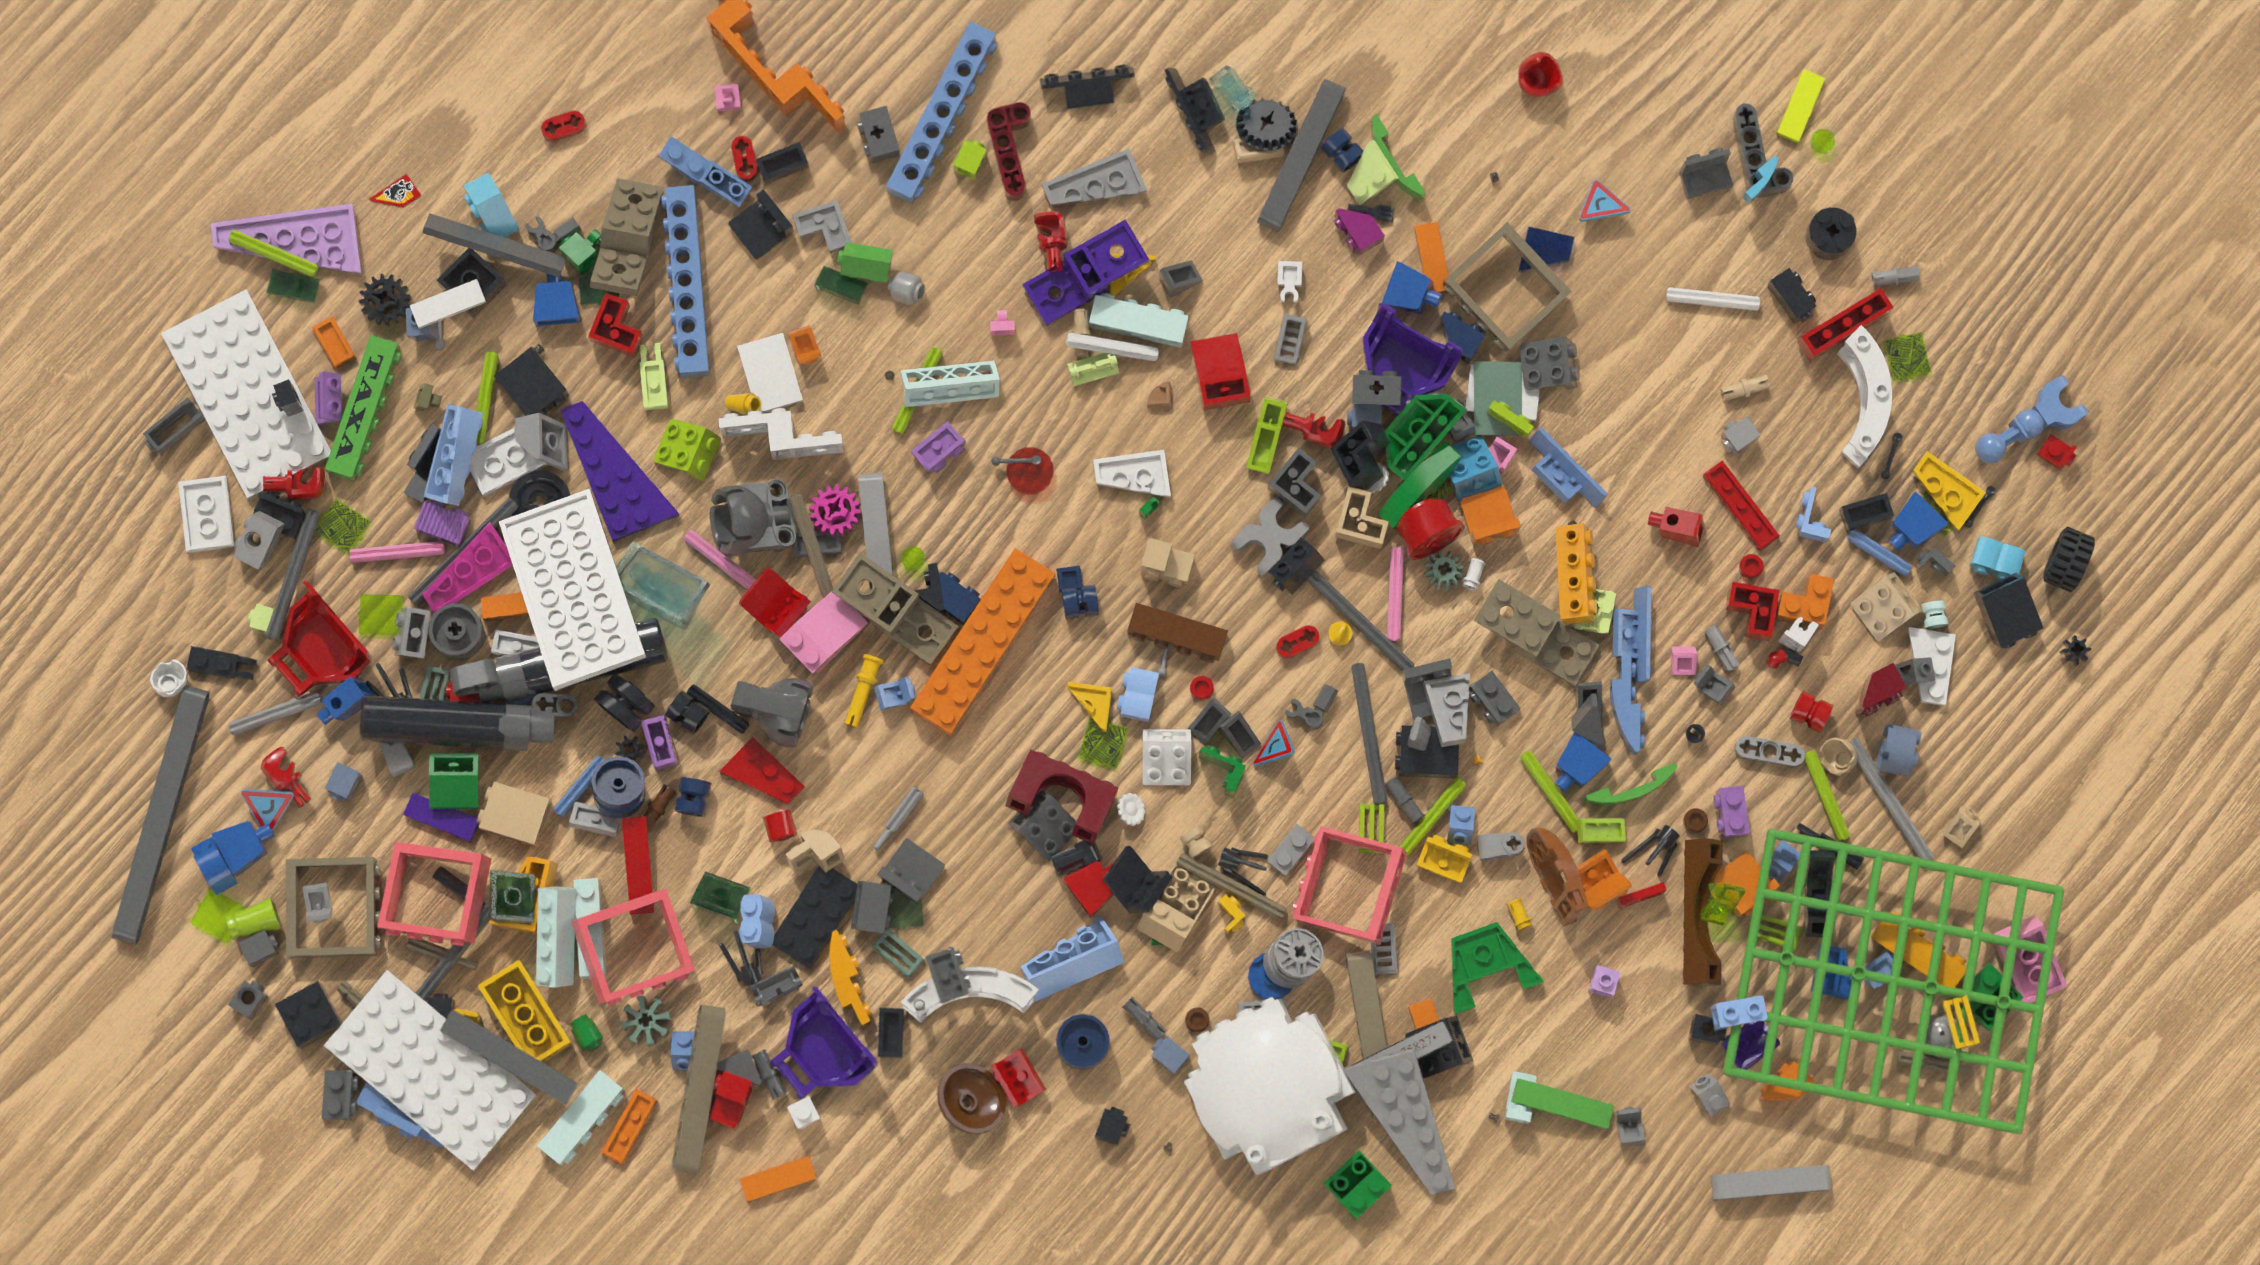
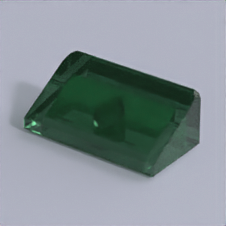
M823 266L814 284L815 288L856 305L860 304L868 283L859 279L840 275L839 271Z

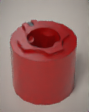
M791 810L779 811L763 817L769 842L775 843L789 840L797 835Z

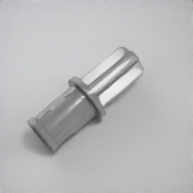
M1893 267V270L1872 272V279L1882 278V280L1872 281L1873 287L1890 284L1898 286V283L1920 280L1919 268L1896 269V267Z
M1718 624L1705 630L1704 633L1714 648L1713 653H1717L1727 671L1736 669L1739 663L1729 647L1730 642L1727 643Z

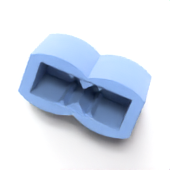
M1134 667L1130 668L1129 673H1124L1122 686L1126 687L1124 696H1119L1117 709L1121 710L1120 716L1149 722L1159 673Z
M760 894L744 895L741 901L743 920L740 926V938L742 943L755 949L771 948L774 940L772 922L775 916V906L773 901Z

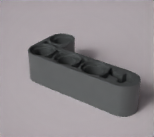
M1744 103L1737 107L1733 115V126L1746 190H1749L1753 186L1752 182L1758 180L1755 177L1757 170L1767 162L1757 112L1752 105ZM1741 113H1744V115H1745L1746 117L1749 116V118H1748V120H1747L1746 123H1745V118H1744V117H1740ZM1750 135L1754 138L1755 142L1752 144L1746 143L1743 136ZM1748 158H1756L1759 161V165H1750ZM1785 167L1775 168L1769 182L1757 198L1785 193L1793 182L1792 172ZM1776 177H1784L1787 180V184H1778Z

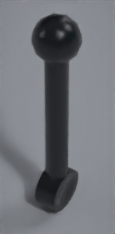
M1895 433L1892 437L1894 442L1885 470L1881 472L1883 479L1890 477L1889 470L1898 443L1902 440L1900 433Z
M1993 486L1986 488L1985 496L1970 518L1965 521V527L1970 528L1973 526V520L1988 498L1995 494L1996 489Z

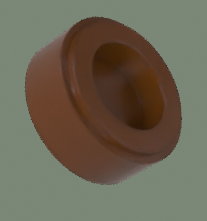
M1698 808L1690 809L1684 815V827L1691 833L1703 831L1708 824L1706 813Z
M1192 1008L1186 1014L1185 1024L1192 1032H1202L1208 1027L1209 1015L1202 1008Z

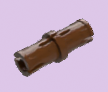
M663 784L654 800L649 802L647 805L649 807L643 815L647 817L649 833L660 816L665 814L667 805L677 793L665 784Z

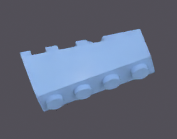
M447 404L424 497L459 506L465 493V480L471 470V457L477 447V434L483 424V413Z
M1101 915L1093 919L1094 924L1087 928L1082 926L1076 930L1077 935L1069 940L1062 939L1052 951L1045 950L1021 966L1024 979L1039 989L1033 997L1035 1001L1046 998L1049 995L1124 963L1119 943Z

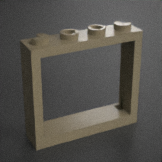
M1508 222L1443 281L1444 289L1448 292V295L1452 298L1456 296L1461 302L1459 305L1467 315L1472 314L1478 320L1476 325L1484 333L1488 331L1494 337L1492 342L1501 350L1505 349L1506 351H1509L1572 292ZM1502 236L1557 294L1547 306L1511 339L1501 331L1455 281Z
M374 857L286 859V956L288 958L377 956V950H381V935H377L380 911H377V902L381 901V888L377 887V877H381L380 863H377ZM366 866L367 946L299 948V868Z

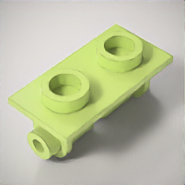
M1108 353L1067 364L1074 386L1120 373L1116 356Z

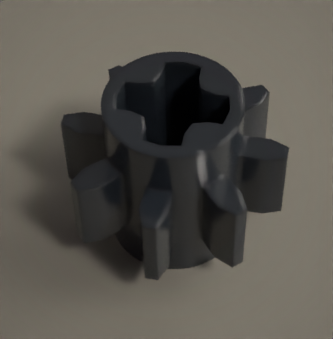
M2074 635L2071 643L2068 640L2062 642L2066 648L2061 650L2060 654L2065 655V663L2072 661L2074 666H2078L2079 659L2084 662L2088 660L2085 653L2091 651V648H2086V638L2080 641ZM2074 646L2076 650H2080L2078 655L2075 652H2071Z
M624 735L625 741L622 743L616 742V745L620 748V751L615 753L616 756H623L633 761L638 757L644 758L643 754L640 753V749H643L645 746L644 744L637 745V736L633 737V740H628L627 736ZM633 745L635 753L627 755L624 750L625 747L630 748Z

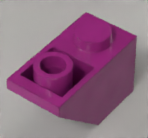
M1341 208L1335 211L1334 217L1336 219H1334L1336 227L1340 232H1345L1348 237L1346 239L1348 246L1353 252L1356 250L1359 256L1384 241L1385 235L1373 216Z

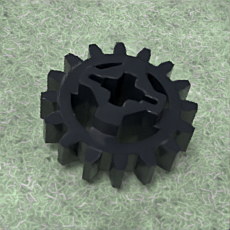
M384 274L380 275V280H377L374 276L371 277L373 283L365 282L364 285L367 290L359 292L364 297V299L359 300V304L365 306L361 309L362 313L368 314L367 319L370 322L376 318V324L379 326L382 321H385L387 326H390V320L399 323L397 317L402 316L405 318L404 309L410 308L406 301L412 300L409 294H405L409 291L407 285L402 286V279H398L395 282V277L392 274L388 279L385 278ZM394 288L399 291L401 299L394 296ZM388 296L390 301H385L382 304L380 299H385ZM370 301L377 304L376 312L371 309Z

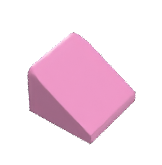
M1671 647L1672 675H1696L1697 651L1695 647Z

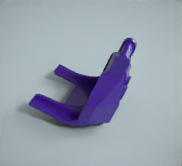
M1379 303L1377 313L1362 338L1366 370L1373 371V375L1383 376V371H1397V376H1402L1401 405H1382L1394 412L1393 415L1397 417L1406 407V401L1411 400L1415 395H1427L1446 386L1460 361L1463 349L1449 340L1446 345L1432 341L1400 321L1395 316V309L1384 303ZM1376 381V384L1384 389V385H1380L1379 381Z
M812 987L813 993L793 1010L785 1049L769 1062L773 1068L777 1067L797 1092L796 1096L800 1100L816 1087L856 1086L878 1065L876 1058L846 1025L818 987ZM789 1056L795 1060L811 1080L807 1085L804 1086L784 1062Z

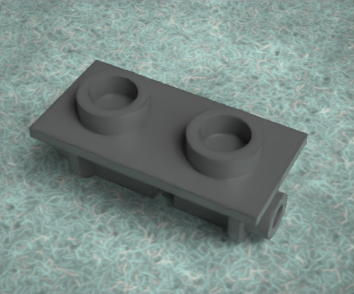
M791 966L751 985L750 988L758 1006L762 1004L766 1006L767 1003L778 999V995L782 993L786 995L795 990H800L799 987L803 986L795 967Z

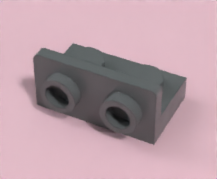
M1490 671L1476 683L1469 686V697L1476 705L1480 704L1485 710L1483 715L1490 724L1495 723L1498 727L1521 710L1493 671Z
M325 1070L321 1119L352 1121V1115L357 1113V1100H354V1091H358L359 1076H355V1071Z

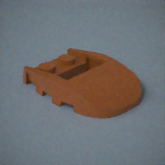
M1541 827L1533 828L1526 837L1528 852L1534 868L1540 869L1544 877L1540 880L1544 890L1549 888L1554 898L1550 902L1554 910L1558 911L1562 920L1561 923L1565 927L1577 922V916L1583 909L1588 907L1580 873L1571 854L1554 833ZM1562 871L1567 882H1564L1561 876Z

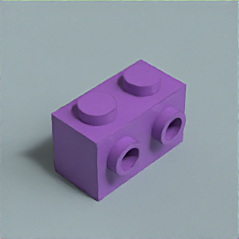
M1744 787L1719 788L1713 797L1714 807L1719 811V819H1717L1718 833H1722V840L1747 837L1750 834Z

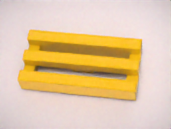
M1967 996L1943 1001L1942 1004L1955 1050L1979 1044L1980 1041ZM1959 1003L1963 1004L1972 1037L1971 1041L1968 1038ZM1950 1005H1954L1963 1043L1959 1042Z

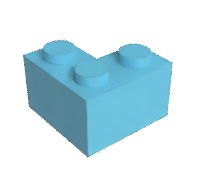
M489 172L463 185L467 192L464 198L476 219L481 217L483 223L479 225L483 231L507 237L520 230Z

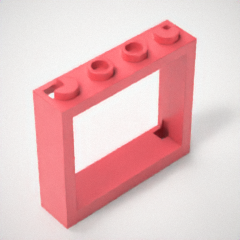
M1320 826L1319 832L1313 838V853L1308 856L1306 861V869H1308L1306 876L1301 879L1299 884V892L1301 893L1299 900L1295 901L1293 905V919L1304 925L1380 945L1407 852L1402 847ZM1330 840L1390 855L1368 932L1308 917Z
M395 842L377 927L386 930V935L400 937V933L407 934V938L421 940L423 936L429 937L428 941L441 944L443 940H450V944L455 946H464V943L474 944L492 858L479 853ZM408 856L473 865L459 932L394 922Z
M666 888L571 921L599 1004L607 1002L608 1006L622 1002L621 997L629 994L630 998L645 994L643 991L645 988L652 987L654 991L666 987L665 981L674 979L675 983L688 979V973L695 971ZM659 902L681 968L610 993L587 926Z

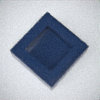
M1080 566L1056 568L1059 593H1062V588L1075 587L1077 590L1081 589L1083 584Z

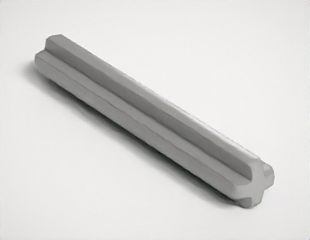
M315 691L229 723L230 732L233 735H237L315 707L322 703L321 696Z

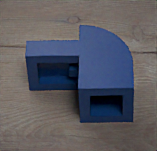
M213 836L191 848L198 867L216 895L238 884Z

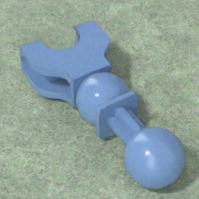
M2062 375L2047 383L2039 391L2037 404L2032 409L2021 411L2008 424L2009 429L1999 435L1994 433L1982 435L1976 442V454L1985 463H1997L2004 457L2006 447L2018 440L2022 444L2027 439L2038 437L2048 427L2066 430L2083 419L2089 411L2084 405L2071 409L2061 404L2059 393L2069 383L2066 377Z

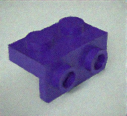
M1764 1021L1746 1023L1741 1028L1734 1063L1737 1068L1748 1070L1763 1058L1768 1027L1764 1024ZM1730 1034L1721 1043L1725 1054L1727 1053ZM1778 1038L1776 1039L1775 1049L1781 1045Z

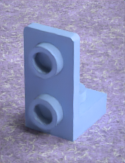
M1811 487L1809 492H1804L1801 505L1805 506L1803 515L1799 514L1796 528L1799 529L1798 536L1826 543L1830 537L1831 529H1827L1825 524L1819 522L1808 524L1816 487Z
M1763 996L1716 1003L1710 1007L1715 1031L1726 1029L1729 1026L1763 1021L1768 1018Z

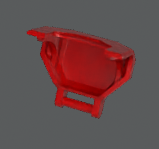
M306 581L303 584L308 589L307 593L289 608L282 647L267 660L294 688L293 692L298 697L305 694L314 685L343 683L349 677L357 678L368 669L373 661V657L334 613L312 585ZM287 655H290L308 676L306 680L301 682L285 664L283 659Z

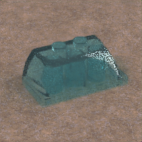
M635 542L631 543L616 566L626 598L629 601L682 630L688 628L697 612L702 597L710 587L708 581Z

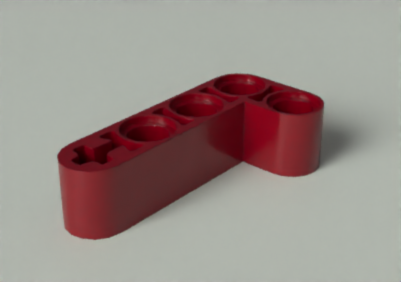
M1023 102L991 109L987 114V128L1004 193L1011 201L1021 200L1025 195V180L1012 131L1023 129L1030 124L1031 110ZM1018 111H1023L1027 116L1022 120H1018L1014 117V114ZM994 117H1001L1004 122L1001 125H994L991 123V120ZM1001 139H1006L1010 144L1005 148H1001L997 145V142ZM1011 161L1015 164V167L1012 170H1006L1003 168V164ZM1014 177L1016 187H1018L1017 192H1014L1011 188V179Z

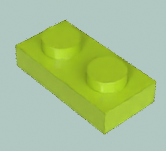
M1493 400L1488 408L1487 413L1522 437L1527 439L1532 432L1534 426L1531 425V421L1522 414L1518 416L1511 412V407L1502 401L1498 403Z

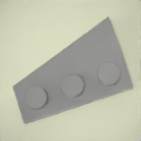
M1470 673L1426 680L1423 683L1441 747L1465 743Z

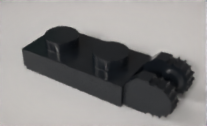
M191 646L186 670L230 679L253 680V674L237 671L238 663L256 666L257 660L242 657L238 654Z

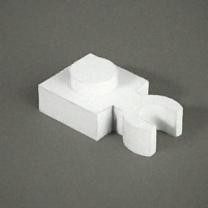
M1278 261L1277 286L1284 287L1280 294V301L1284 303L1285 295L1292 294L1294 297L1293 303H1297L1298 292L1295 290V287H1301L1302 262Z

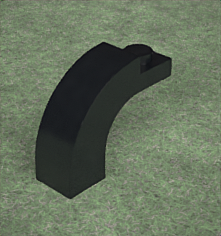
M1811 850L1805 880V897L1829 901L1835 861L1834 851ZM1804 906L1806 937L1822 938L1827 914L1826 910Z

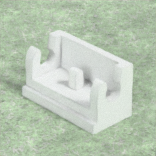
M1803 617L1798 618L1778 641L1797 654L1806 646L1819 626L1813 621L1803 631V628H1799Z

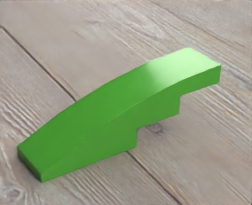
M1519 1078L1516 1080L1511 1102L1577 1122H1584L1603 1129L1609 1128L1614 1105Z

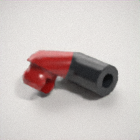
M1782 648L1769 654L1767 665L1772 669H1777L1779 664L1788 662L1799 667L1803 656L1789 649Z

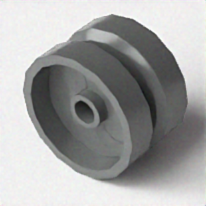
M452 603L442 606L434 613L429 623L428 632L431 642L441 655L450 660L461 661L471 658L479 652L484 643L485 630L482 621L473 609L464 604ZM455 630H462L461 632H458L457 636H454Z

